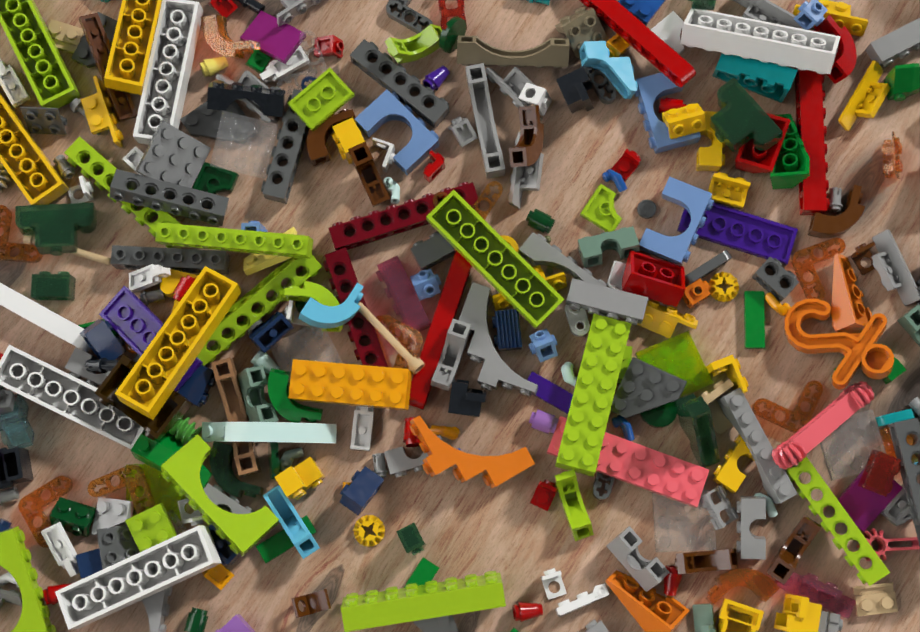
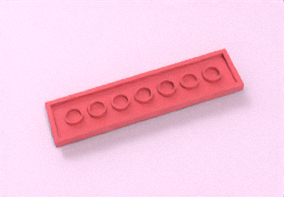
M559 417L547 454L558 456L567 418ZM607 432L604 435L596 471L695 508L698 507L709 473V469Z

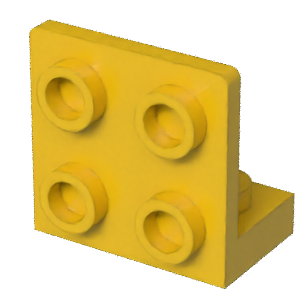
M733 355L714 361L704 368L706 376L712 374L715 377L725 371L728 379L734 384L732 386L733 390L741 388L743 394L748 392V382L744 376L742 377L740 363L737 358L734 359Z

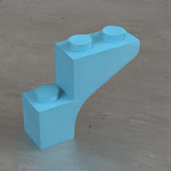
M584 41L579 49L582 67H592L600 70L624 99H631L637 91L638 84L634 79V66L631 64L630 57H609L610 51L606 46V41Z
M280 485L263 495L303 559L320 548Z

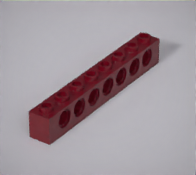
M463 182L458 187L452 189L450 187L444 188L437 194L428 193L418 200L409 199L399 206L390 205L386 207V210L380 212L375 210L369 212L364 217L356 216L345 223H334L332 227L328 228L336 251L345 247L349 250L428 225L430 223L426 220V216L436 207L435 204L442 201L453 190L463 197L474 210L480 208V201L474 183ZM420 207L427 208L424 214L418 213L417 210ZM402 213L409 214V217L405 220L399 218ZM388 218L391 220V223L383 225L381 224L382 220ZM371 224L373 228L370 231H365L363 229L364 226ZM348 230L355 231V234L351 237L345 235Z
M346 247L325 254L326 261H323L326 272L330 271L332 278L329 279L332 290H337L338 296H336L339 304H342L348 298L358 283ZM338 268L345 269L342 275H336L335 272ZM350 285L351 290L348 293H343V286ZM362 297L359 302L363 303L367 308L365 299ZM358 310L356 315L345 323V325H349L351 330L347 332L351 343L355 342L357 348L354 350L357 361L361 360L362 365L388 367L374 326ZM357 320L364 321V325L361 328L354 327V323ZM369 338L370 343L367 346H361V339ZM370 355L376 356V362L373 364L366 362L367 357Z

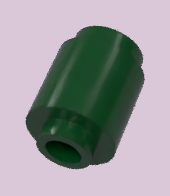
M535 209L534 212L530 210L526 218L528 226L542 233H550L555 223V219H552L551 215Z
M192 607L191 612L188 614L184 631L204 632L209 617L207 616L208 611Z

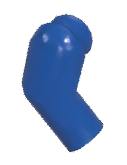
M608 169L602 174L603 180L605 182L612 180L619 192L627 189L621 174L612 169Z
M620 415L612 418L613 426L615 428L620 426L623 430L624 438L633 441L635 438L631 424Z

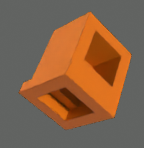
M699 278L686 287L682 299L690 309L710 296L711 293L709 291L711 287L706 280L702 281ZM698 288L701 293H695L694 289Z

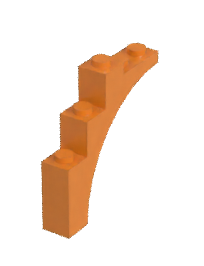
M420 415L410 421L411 432L414 436H418L421 441L419 445L422 451L428 454V457L422 460L424 463L422 466L424 471L428 475L430 474L431 477L452 466L454 469L452 470L453 475L461 483L482 472L484 483L492 489L535 464L526 447L499 456L469 454L453 448L439 439L428 428Z

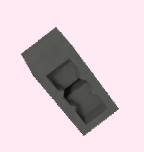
M769 257L752 278L781 302L796 287L799 281L794 273L786 271L782 267L783 265L779 260ZM765 268L772 269L773 276L767 275ZM780 281H785L788 284V288H782Z

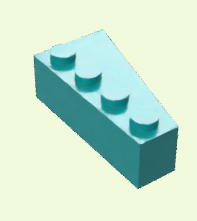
M721 53L712 76L782 103L792 86L797 70L770 62L764 63L756 59H744L741 56Z

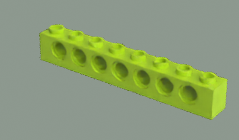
M79 136L64 152L69 157L67 161L75 168L79 166L82 169L80 172L87 179L92 177L95 180L93 184L101 191L106 189L109 192L107 196L110 198V184L117 168ZM90 157L89 162L83 163L84 159ZM104 169L102 174L97 175L98 170ZM119 201L123 204L121 208L128 214L132 212L136 216L134 219L141 226L146 224L150 228L148 232L155 238L158 222L180 224L168 212L156 211L145 206L142 210L138 211V206L133 203ZM157 215V221L151 222V218ZM166 246L167 248H178V249H181V247Z
M161 222L157 223L155 238L157 243L165 246L311 259L313 239L305 235Z
M312 255L311 259L296 257L287 259L234 303L207 341V343L215 341V344L212 347H207L206 343L197 357L203 362L202 365L205 366L207 363L213 362L217 357L216 355L221 351H226L234 340L243 337L247 329L255 322L261 320L265 314L271 313L278 303L283 302L285 288H288V286H299L301 288L304 281L309 277L315 276L322 267L316 258ZM299 266H303L302 272L296 273V269ZM288 278V283L281 286L282 280ZM269 291H274L272 297L266 298ZM255 303H259L258 309L251 310ZM239 316H245L242 322H237ZM225 328H230L228 334L222 335V331Z
M807 456L799 462L798 466L787 468L786 473L791 483L795 481L799 487L796 491L802 499L807 498L811 503L808 506L814 516L818 514L823 521L820 524L826 533L831 531L835 537L832 541L839 550L843 548L847 555L844 558L851 567L856 566L859 571L856 575L863 584L868 583L871 586L888 575L890 571ZM802 473L810 474L811 480L808 484L800 482L799 477ZM815 489H819L823 493V497L819 501H815L811 497V493ZM826 506H832L835 509L833 517L827 518L824 516L823 509ZM838 523H844L847 526L845 534L840 535L835 531V526ZM850 540L859 542L860 547L857 551L852 552L848 549L847 543ZM863 557L870 558L872 561L871 567L868 569L862 568L859 563L860 559Z

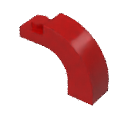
M828 15L818 26L815 25L814 28L815 30H820L821 33L840 36L831 73L827 74L832 82L836 84L848 77L856 65L857 54L853 38L845 26L840 28L834 19Z

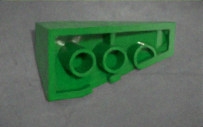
M919 63L896 65L884 78V83H888L891 87L887 94L888 100L899 102L920 92Z
M780 114L776 116L787 118L791 121L773 172H770L773 189L793 188L810 176V158L799 136L791 114Z
M169 431L160 440L155 439V441L144 435L145 432H143L130 451L135 459L161 471V465L184 445L175 438V435H170ZM202 464L200 480L204 489L212 477V473Z

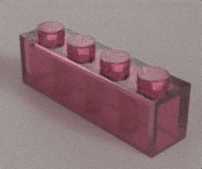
M398 255L378 264L379 271L376 274L380 282H385L386 288H384L388 299L392 298L395 303L392 307L396 316L400 315L403 320L400 324L404 332H409L410 336L429 328L431 325Z

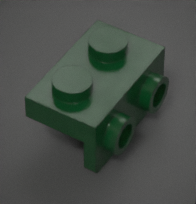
M60 497L49 516L51 526L61 522L65 531L71 532L75 536L88 537L89 527L95 517L96 508Z

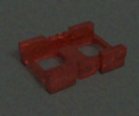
M438 0L439 11H441L440 22L442 31L448 27L446 26L448 17L458 16L466 21L464 0H457L458 7L455 9L446 8L445 2L447 0Z

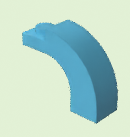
M357 283L348 298L337 306H325L310 297L300 312L298 319L317 328L339 327L350 321L361 307L358 303L364 295L361 293L364 286Z

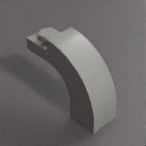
M456 319L452 320L430 385L449 391L464 353L471 324Z

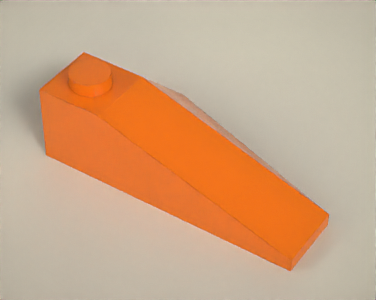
M837 253L834 255L832 327L838 333H861L871 319L872 313L869 307L865 308L861 299L864 297V294L855 285L857 278L848 257Z
M618 570L605 581L645 632H675L690 611L675 598L669 595L664 597L656 593L657 589L651 588L646 592L634 578Z

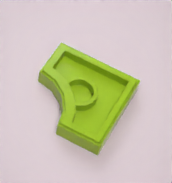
M600 183L580 213V216L605 232L615 231L622 220L614 208L616 193Z

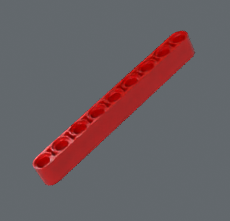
M579 0L586 7L594 8L596 15L678 87H683L696 76V71L691 64L617 0Z
M457 250L420 355V359L425 363V366L413 375L411 381L409 405L424 410L432 387L430 385L439 363L448 329L452 320L455 319L472 265Z

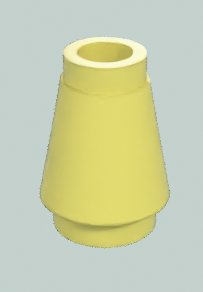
M222 56L204 59L199 65L204 77H211L225 67H228L226 57Z

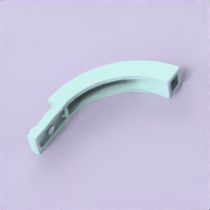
M202 422V439L205 442L336 444L337 424Z

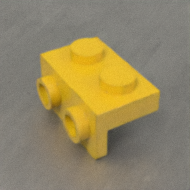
M698 103L688 104L685 107L670 109L662 113V119L668 127L670 139L706 130L705 113Z
M718 172L714 173L711 177L708 192L712 193V200L714 202L743 209L751 183L747 182L744 178L728 177L726 173Z

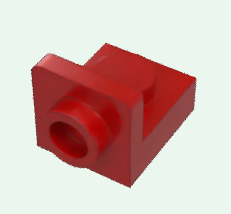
M211 0L208 3L224 20L238 8L232 0Z
M335 35L315 38L314 56L317 58L331 55L337 58L343 57V40Z
M626 149L622 157L611 169L621 174L626 182L640 165V156L635 151Z
M432 150L429 152V158L434 163H429L423 172L424 178L429 183L445 169L444 157L438 152L435 154Z
M546 479L544 482L540 481L530 504L548 511L558 490L555 488L556 484Z

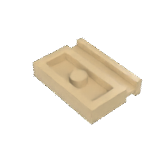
M51 19L47 28L57 49L71 54L75 52L84 36L82 28Z
M893 582L851 587L854 595L856 616L898 612Z

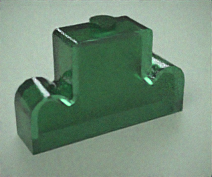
M734 77L718 89L717 102L721 110L711 116V128L716 132V138L720 142H724L731 151L735 152L751 139H753L755 148L765 151L782 139L783 131Z
M94 202L16 206L15 222L19 231L25 236L35 235V246L39 254L59 256L62 253H76L78 250L77 231L80 230V232L88 234L93 232L97 225Z
M694 393L675 400L680 426L690 440L691 450L700 466L706 468L720 462L711 410L702 396L696 398Z

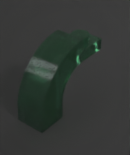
M214 441L210 454V466L218 485L227 493L239 498L242 497L243 491H245L244 495L256 498V495L262 496L264 488L242 482L235 476L232 469L233 446Z

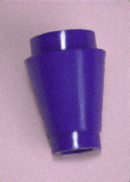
M441 66L424 77L423 85L430 87L433 91H437L450 74L449 70L445 66Z

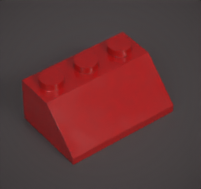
M753 110L735 159V168L753 174L773 172L791 120Z
M630 250L622 277V291L648 297L649 300L652 299L665 305L677 307L686 290L684 266Z

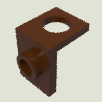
M874 241L868 245L863 243L855 248L856 252L851 255L852 260L862 275L875 269L871 258L873 255L870 252V249L876 245ZM862 258L870 259L871 266L869 268H864L861 265Z
M327 589L292 598L296 618L331 609ZM299 601H301L303 604V612L299 610Z

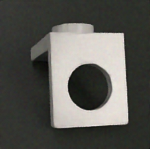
M530 83L525 84L518 97L519 100L539 105V114L541 116L545 115L552 101L545 88ZM533 89L536 91L532 98L526 97L528 90Z
M373 137L372 142L374 146L388 150L382 164L383 172L387 173L389 165L394 163L393 157L396 155L394 154L395 146L392 143Z
M79 176L80 185L69 188L68 194L72 206L94 200L92 194L94 192L91 181L88 182L83 176ZM76 190L83 191L84 196L82 199L77 200L74 198Z
M614 261L607 282L610 288L622 291V277L626 263Z
M289 300V305H286L284 312L286 319L291 324L312 327L298 319L299 313L295 302Z
M189 499L179 500L178 506L182 523L191 522V526L202 524L203 515H201L199 510H194L191 514L185 512L184 506L189 502Z
M555 568L544 571V576H541L548 600L567 594L561 577V571H556ZM556 581L559 583L560 590L557 593L549 591L548 586L550 582Z

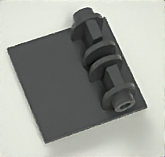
M20 106L30 133L67 135L64 125H67V118L60 116L58 108Z
M127 525L96 530L102 569L140 553Z

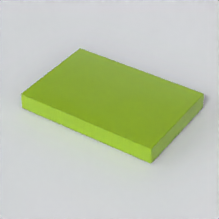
M328 68L287 104L313 132L350 101L355 94L331 68Z

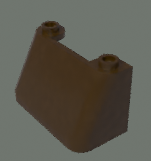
M123 355L96 390L95 394L99 396L98 401L106 407L109 404L116 407L142 426L146 431L144 435L151 440H160L190 409L193 403L174 390L154 420L120 402L115 392L137 363Z

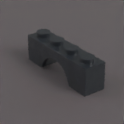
M214 80L208 86L207 109L226 111L233 101L237 99H250L259 105L263 115L283 117L285 90H281L279 87H270L268 89L262 88L261 85L243 86L242 83L238 82L224 84L225 82L220 80Z

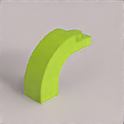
M430 24L420 33L407 39L389 37L385 41L388 47L387 51L395 58L397 63L416 61L440 48L439 38L442 29L440 26Z
M304 281L302 288L299 286H288L283 292V301L308 302L311 297L325 306L340 305L336 297L328 289L313 282ZM343 325L335 328H321V332H341Z
M574 469L555 475L559 497L574 540L578 541L593 536L592 524L580 494Z

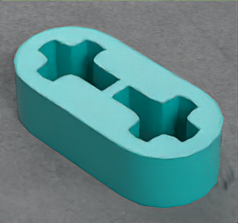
M912 409L882 415L875 419L878 427L894 422L913 419L914 414Z

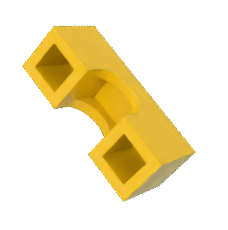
M704 111L706 130L700 131V135L707 136L711 140L712 145L709 147H699L696 157V171L719 172L721 167L725 165V154H722V148L725 147L726 138L723 136L726 119L723 118V112Z
M740 434L734 440L736 443L734 448H729L723 458L726 460L723 465L719 464L713 472L715 475L713 481L723 485L731 493H735L746 477L737 467L739 457L746 456L755 461Z

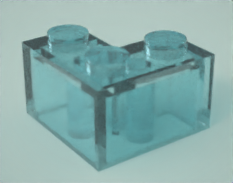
M15 394L16 400L13 412L0 414L1 439L3 444L7 445L9 449L29 447L34 442L35 433L27 419L29 407L24 397L20 394Z

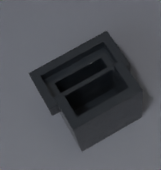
M584 66L556 79L571 113L586 108L587 111L594 109L587 94V91L592 89L593 86Z
M453 379L448 413L480 417L482 402H486L487 390L468 388V380Z
M20 447L11 449L0 448V489L34 480L28 449Z

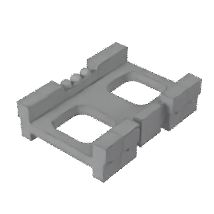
M723 485L715 487L700 497L703 507H707L708 513L711 514V522L715 530H719L739 518L735 508H731V503L726 498L727 493ZM716 492L720 499V502L716 505L710 497V494ZM724 509L730 518L725 523L719 514Z

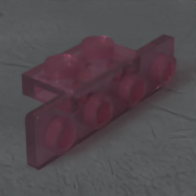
M793 572L785 584L775 579L774 585L797 596L807 597L811 603L821 604L824 609L840 614L846 619L850 618L856 601L843 595V592L837 589V585L826 581V584L818 581L819 577L811 573L799 575Z

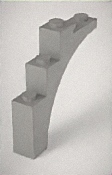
M472 282L459 321L471 324L469 335L471 333L474 334L467 351L468 356L471 357L470 360L477 363L484 361L477 380L481 384L480 387L488 391L492 389L497 390L499 383H501L503 388L509 390L513 388L519 389L523 395H536L538 385L522 378L511 370L493 346L487 322L488 305L492 293L491 288Z

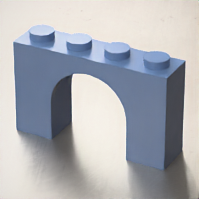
M662 72L636 79L638 88L634 96L638 97V110L644 116L643 126L645 131L649 132V146L651 149H654L655 154L698 143L701 138L700 132L670 139L668 127L657 118L653 109V104L657 99L682 92L684 86L678 87Z
M386 89L355 118V123L368 137L388 121L398 120L406 123L412 130L411 140L393 159L394 163L408 176L429 156L431 150L434 151L439 147V137L433 130L429 131L425 127L426 124L420 117L416 118L413 115V111L408 105L404 106L400 102V98L396 93H390Z
M669 176L662 192V199L685 208L691 217L690 225L684 233L678 236H665L646 228L639 244L640 250L682 266L683 262L687 263L691 255L689 251L691 244H696L699 236L696 233L699 227L703 228L706 221L704 215L707 210H711L714 200H712V193Z

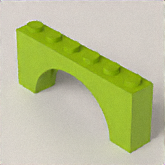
M197 434L161 465V475L167 482L172 481L176 486L174 489L180 496L185 495L189 499L188 504L195 511L199 510L203 514L202 519L209 526L212 524L217 529L215 531L222 540L226 539L230 543L229 547L235 554L240 553L241 556H244L278 524L279 519L266 505L253 513L235 514L219 508L208 498L201 484L200 470L203 462L211 453V447Z
M19 526L1 531L0 566L14 577L22 595L21 616L11 632H56L55 626L51 625L49 619L50 610L43 601V589L38 586L36 580L38 579L37 571L35 568H32L30 562L32 558L31 553L24 544V532L19 529Z

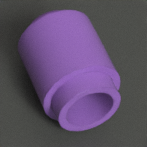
M537 409L536 413L532 412L529 423L532 424L531 428L547 434L549 432L554 434L559 419L554 418L555 415Z

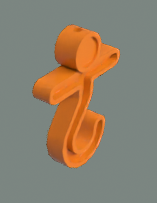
M804 299L795 303L788 310L784 319L785 336L789 344L797 351L806 354L839 352L845 356L832 375V385L836 389H844L860 366L863 373L872 379H883L891 373L894 365L893 352L886 345L876 344L886 329L887 318L881 313L874 314L861 333L849 334L839 332L810 335L802 330L801 324L809 318L821 321L827 320L831 313L830 304L820 299Z

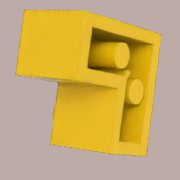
M353 117L332 126L334 133L331 134L342 159H347L349 165L353 162L348 149L365 142Z
M308 457L297 466H290L274 478L288 498H296L298 500L307 494L306 490L310 487L314 489L323 483L322 479L325 476L314 459Z

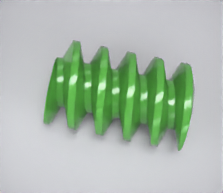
M182 416L169 430V434L175 435V438L181 440V443L185 445L200 433L202 427L194 429L196 422L189 425L190 418L187 417L183 420Z

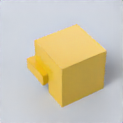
M785 593L782 613L776 612L774 628L787 632H818L822 605L809 602L807 597Z
M724 598L718 616L717 632L759 631L764 611Z

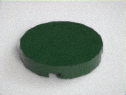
M458 16L451 18L446 23V26H448L446 30L443 29L440 34L439 47L447 53H452L457 49L458 35L465 36L466 21Z
M677 401L667 403L658 408L642 412L640 416L651 427L663 428L669 426L678 414Z
M278 442L268 443L270 479H275L274 477L280 474Z

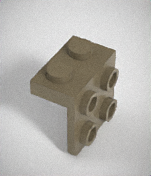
M582 6L575 10V14L570 17H563L559 20L560 23L555 25L557 31L564 33L566 38L569 39V44L577 58H580L579 49L584 41H608V37L594 8Z

